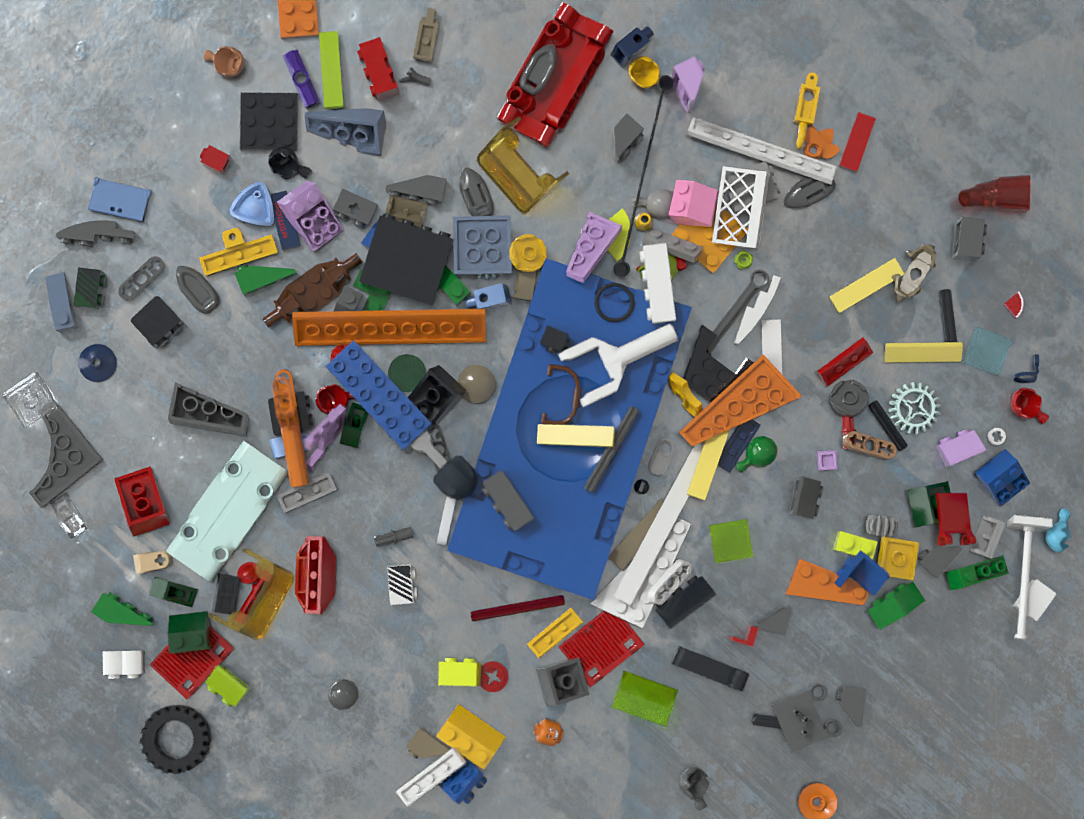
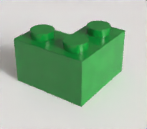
M913 581L907 585L903 582L887 593L885 599L880 597L873 601V607L867 611L879 630L908 615L921 605L925 599Z

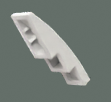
M773 275L767 293L760 291L754 308L746 307L734 341L735 345H738L762 317L775 294L781 277Z

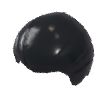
M288 147L276 148L268 156L270 169L274 174L278 173L282 178L291 177L296 172L300 173L302 177L307 178L312 172L309 167L299 164L296 153Z

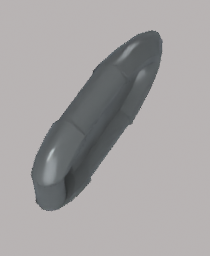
M553 44L543 46L537 50L521 75L520 87L531 95L539 94L546 87L556 68L557 51ZM527 81H530L531 83L537 85L536 88L527 84Z
M464 168L460 175L459 186L468 212L471 216H492L494 213V203L484 179L476 171ZM487 206V210L477 213L476 209Z
M806 177L790 188L784 199V204L792 208L808 207L829 196L834 191L836 183L833 179L832 183L828 184L829 187L825 188L822 181Z
M187 266L177 267L176 279L180 291L198 311L209 313L219 303V298L214 288L197 270ZM211 297L212 300L208 304L203 306L202 303H204L208 298Z

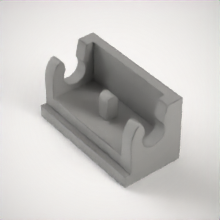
M983 516L975 535L976 544L971 545L970 552L987 559H992L1005 522L989 516Z

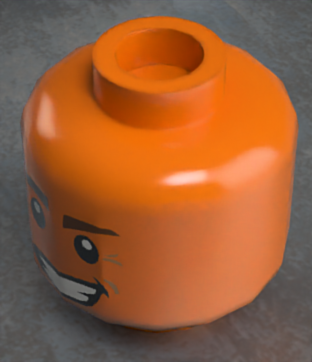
M543 719L540 724L537 723L535 725L533 733L536 735L538 743L552 747L561 742L564 730L561 729L560 723Z

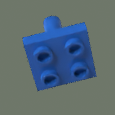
M463 755L461 756L466 763L438 784L459 805L462 801L466 804L471 802L467 796L473 800L474 794L470 792L473 787L476 786L478 789L483 787L479 781L484 785L486 784V778L482 777L484 774Z

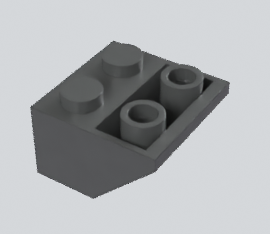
M628 114L619 121L613 131L614 159L617 163L620 159L624 161L631 153L630 148L633 145L636 147L643 140L644 128Z

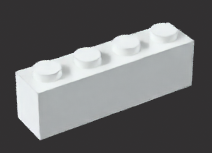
M662 243L643 246V251H639L640 261L641 263L644 262L645 270H642L643 282L647 281L648 288L644 289L645 301H649L650 308H647V318L652 320V324L674 322L676 317L667 245Z

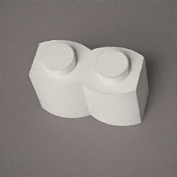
M104 651L103 675H108V679L120 678L122 674H127V678H139V674H144L143 651Z

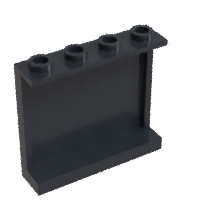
M386 213L384 217L379 216L359 282L433 305L453 239L450 238L451 234L440 231L439 234L433 233L430 227L421 225V228L413 226L414 222L405 219L399 222L395 220V216Z

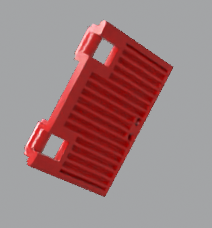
M603 611L558 647L568 660L580 658L586 683L591 688L645 644L627 621ZM632 638L635 643L627 649L624 644ZM595 667L599 672L590 677L588 672Z
M210 625L212 650L170 654L168 644L150 663V666L186 700L201 687V684L211 675L216 666L220 665L234 649ZM221 645L224 650L217 655L214 650ZM189 679L193 684L186 690L183 684Z

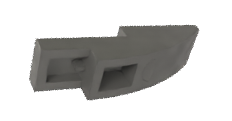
M108 220L83 222L56 233V238L61 239V243L72 244V241L80 242L79 245L91 246V243L97 244V236H100V240L105 241L117 238L119 239L118 242L130 243V240L135 241L136 232L118 229L116 221Z

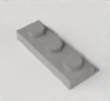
M650 228L642 241L644 245L666 243L668 254L695 263L703 250L702 246L654 228Z
M329 472L310 480L309 484L292 488L276 496L283 512L287 513L337 491V488Z

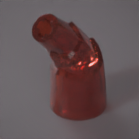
M1030 175L996 177L991 181L976 184L974 187L962 190L959 193V203L963 207L981 206L997 207L1002 210L1030 211Z

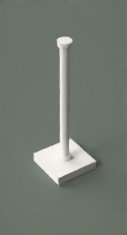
M1013 515L1007 521V529H1017L1025 532L1018 631L1015 634V639L1027 640L1025 629L1033 532H1046L1052 527V519Z

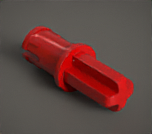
M842 415L843 430L841 432H843L844 437L845 434L856 431V429H854V417ZM853 437L849 438L852 444H854L855 440H853Z

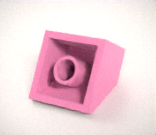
M676 180L669 211L670 218L675 224L711 227L719 191L695 181Z

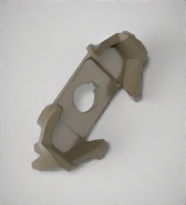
M923 244L914 251L907 250V254L910 257H914L912 263L902 279L900 274L892 275V279L895 281L894 291L897 293L898 303H901L904 298H910L920 293L922 281L930 268L936 267L934 245ZM913 269H920L922 275L920 278L912 280L911 271Z

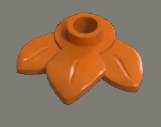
M811 126L806 131L805 156L819 159L820 157L829 159L835 156L840 148L831 144L834 137L833 129H824L818 132L814 126ZM810 148H816L817 153L812 154Z

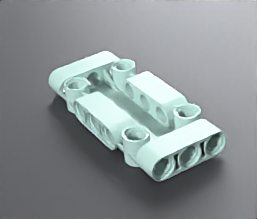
M243 440L232 458L226 463L222 472L218 473L188 516L189 519L181 527L166 552L212 583L224 564L229 560L233 551L237 550L267 507L266 504L274 496L276 490L287 476L288 471ZM232 464H237L239 467V471L236 474H231L229 471V467ZM263 486L270 487V494L268 496L261 495L260 490ZM187 527L194 529V535L190 538L185 535ZM219 549H224L226 552V556L222 560L216 556V552Z

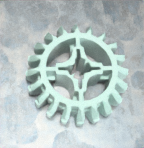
M911 382L910 389L907 384H904V392L898 388L896 391L899 396L892 394V398L896 401L889 402L890 405L894 406V408L889 409V412H895V415L890 417L891 420L898 419L894 424L895 426H898L900 423L903 424L900 428L901 431L908 427V434L912 432L913 428L915 434H919V428H921L922 432H926L925 425L931 429L933 425L930 421L935 423L938 421L933 416L940 415V412L935 411V408H940L941 405H935L934 403L939 400V397H931L935 393L934 390L927 393L929 386H925L922 390V383H918L917 388H915L914 382ZM908 393L919 394L915 401L903 398ZM924 397L929 403V413L922 406ZM900 403L907 409L905 419L900 413ZM916 403H918L917 409L920 412L916 411L913 414H911L913 408L910 407V405H915ZM915 415L926 418L920 424L910 423Z

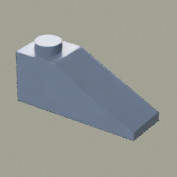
M64 272L46 276L45 280L55 330L63 332L78 328Z

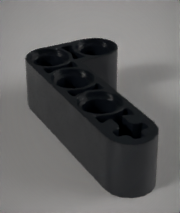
M678 646L672 661L673 665L742 692L750 675L747 672Z

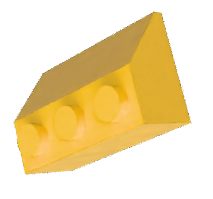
M460 704L457 705L436 735L437 738L450 747H455L460 754L483 770L506 738V736Z

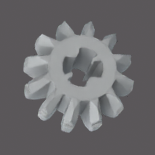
M869 515L865 526L866 532L872 535L894 537L898 531V520L895 517Z

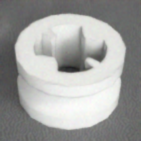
M994 428L989 431L987 438L992 445H1000L1005 441L1006 434L1001 428ZM996 431L999 432L1001 440H997V442L993 441L994 437L992 436V433L995 434Z

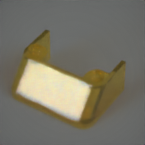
M517 117L499 130L478 154L477 162L520 212L527 213L553 192L569 173L566 171L557 179L549 173H545L540 177L515 150L519 145V138L512 129L521 120L520 117Z
M243 548V552L259 560L255 567V572L259 578L265 580L262 589L248 615L242 612H233L228 620L214 613H209L208 617L234 631L259 640L267 634L294 582V575L290 570L248 548Z

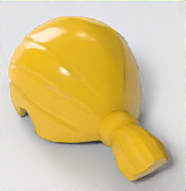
M640 56L634 59L628 69L629 77L636 85L642 88H650L655 84L657 85V80L660 77V68L650 57Z

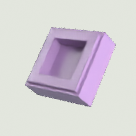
M837 450L817 451L818 471L838 470Z

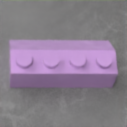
M695 56L674 66L671 75L673 87L687 114L692 110L704 74L703 71L705 70L700 60L697 61Z

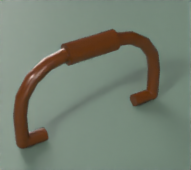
M549 364L547 375L552 376V369L568 372L575 381L572 401L573 409L571 414L562 421L546 420L547 413H542L541 423L544 425H564L574 418L577 409L580 407L582 391L580 380L571 368Z

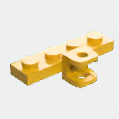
M232 228L222 233L226 249L199 257L206 276L278 253L272 234L245 243L241 230L239 228ZM231 233L236 235L233 241L229 238Z

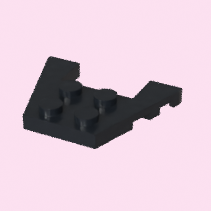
M701 325L700 333L695 341L694 351L689 359L683 379L688 382L690 388L709 402H712L754 362L746 358L738 370L733 373L706 352L717 335L706 326Z

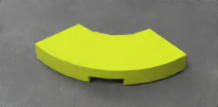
M623 208L609 219L622 225L621 233L607 250L616 262L623 257L630 227L629 218Z

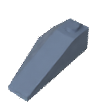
M361 108L305 112L307 131L327 139L330 137L339 140L340 144L354 146L357 151L362 153L381 154L386 127L384 110Z

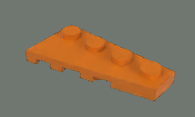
M799 559L785 594L865 605L869 592L856 581L849 578L841 587H838L834 583L839 577L836 575L837 573Z

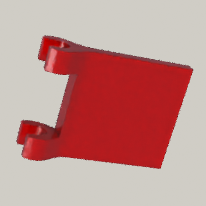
M936 493L940 528L937 539L938 545L953 544L951 534H962L960 539L961 545L976 544V537L971 530L967 493Z

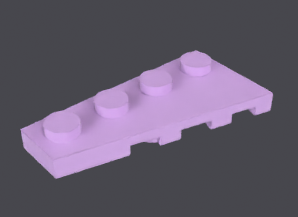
M589 212L581 237L578 239L576 250L573 252L567 268V276L584 283L621 233L622 225Z

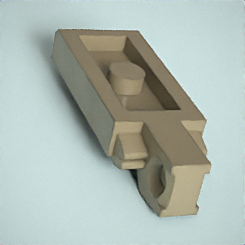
M428 8L427 16L422 17L420 20L413 59L432 62L439 27V20L435 19L436 9Z

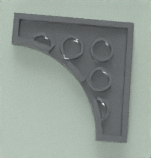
M54 400L38 411L46 424L51 439L48 468L39 483L29 492L40 508H43L102 460Z

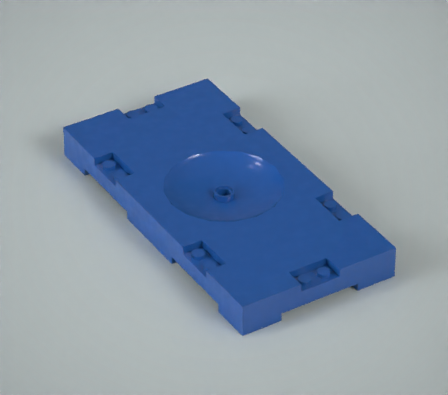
M546 258L474 470L477 476L476 488L471 495L464 498L447 551L594 600L692 307L674 301L676 320L674 322L652 324V320L647 318V308H650L649 301H645L644 291L628 287L633 294L634 309L625 320L608 322L596 312L594 305L595 296L604 285L616 282L590 273L585 282L582 283L567 276L568 265ZM620 287L607 288L599 297V308L609 318L622 317L630 308L629 295ZM670 323L676 332L678 341L626 365L617 392L585 407L580 402V407L577 409L574 418L564 424L614 427L616 432L631 406L639 410L638 415L595 490L590 493L584 489V486L607 447L537 444L538 424L544 425L541 423L542 413H547L546 420L562 421L571 414L573 409L572 401L575 388L573 377L568 372L552 369V376L547 375V368L549 364L571 368L580 380V388L582 389L581 399L587 393L614 380L610 378L598 353V348L573 360L561 362L558 356L559 352L556 355L547 352V347L540 345L545 329L548 325L568 333L567 339H570V343L567 349L590 338H595L619 348ZM501 470L534 517L532 521L517 531H514L513 528L511 530L507 528L503 522L506 519L502 512L500 514L497 513L492 505L495 501L491 496L487 498L481 489L484 487L482 482Z

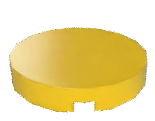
M533 234L521 235L511 243L509 249L510 260L518 270L534 272L543 266L547 258L546 246L541 239Z

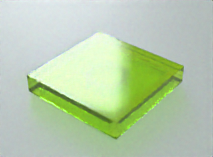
M747 519L709 525L715 563L753 557Z

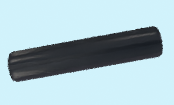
M940 290L946 342H957L951 290Z
M875 400L868 405L898 451L907 448V443L879 402Z

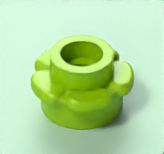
M745 250L740 251L734 258L737 267L740 269L750 268L753 264L752 254Z

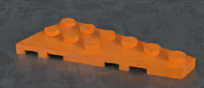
M763 354L678 433L692 447L802 397V395Z

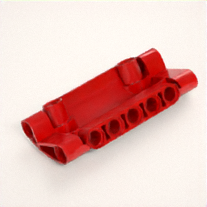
M563 2L553 17L554 20H550L545 24L519 73L507 91V103L504 104L497 116V119L505 125L546 147L550 146L557 131L563 129L602 62L605 56L604 48L614 32L608 26L579 14L576 9ZM553 44L557 51L556 68L546 87L539 94L531 95L521 89V75L537 50L543 46ZM527 81V84L536 88L537 85L531 83L530 81Z

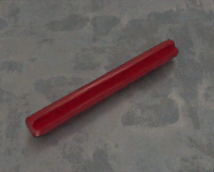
M563 595L471 611L470 615L472 621L485 620L565 605V599Z

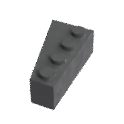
M175 382L168 415L170 424L246 437L249 421L247 413Z

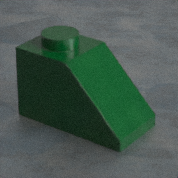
M352 402L342 428L340 444L354 448L359 447L369 415L362 405Z
M154 577L149 595L192 607L198 589Z

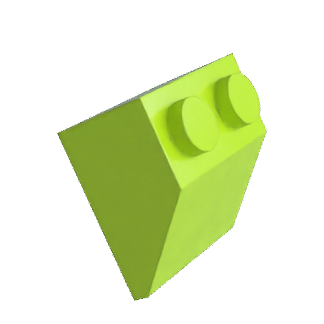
M222 664L216 666L205 682L208 685L207 689L214 695L217 693L223 697L222 701L229 707L232 705L236 707L251 690L247 684Z

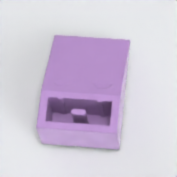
M306 180L277 201L286 218L313 252L344 230L317 185L313 182Z

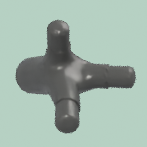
M413 67L410 68L411 72L408 71L406 73L408 77L400 79L401 83L416 81L428 86L431 78L418 74Z

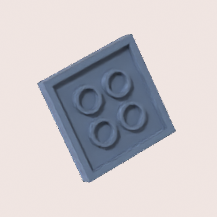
M511 216L453 217L454 275L512 274V262L509 255L511 246Z

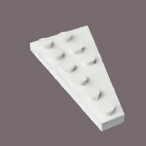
M677 517L631 605L615 598L614 594L632 560L590 604L643 629L654 605L648 599V591L672 566L691 523Z

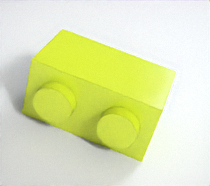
M838 531L833 550L856 556L861 550L873 560L877 541Z
M445 658V662H439L438 685L481 686V662H475V658H464V662H456V658Z

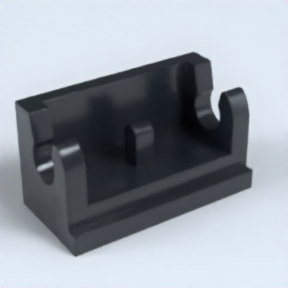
M218 573L212 607L213 612L233 615L240 577Z

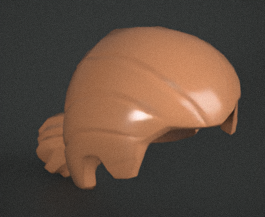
M223 46L216 53L210 50H205L203 59L205 61H213L216 72L226 77H235L244 68V56L234 47Z

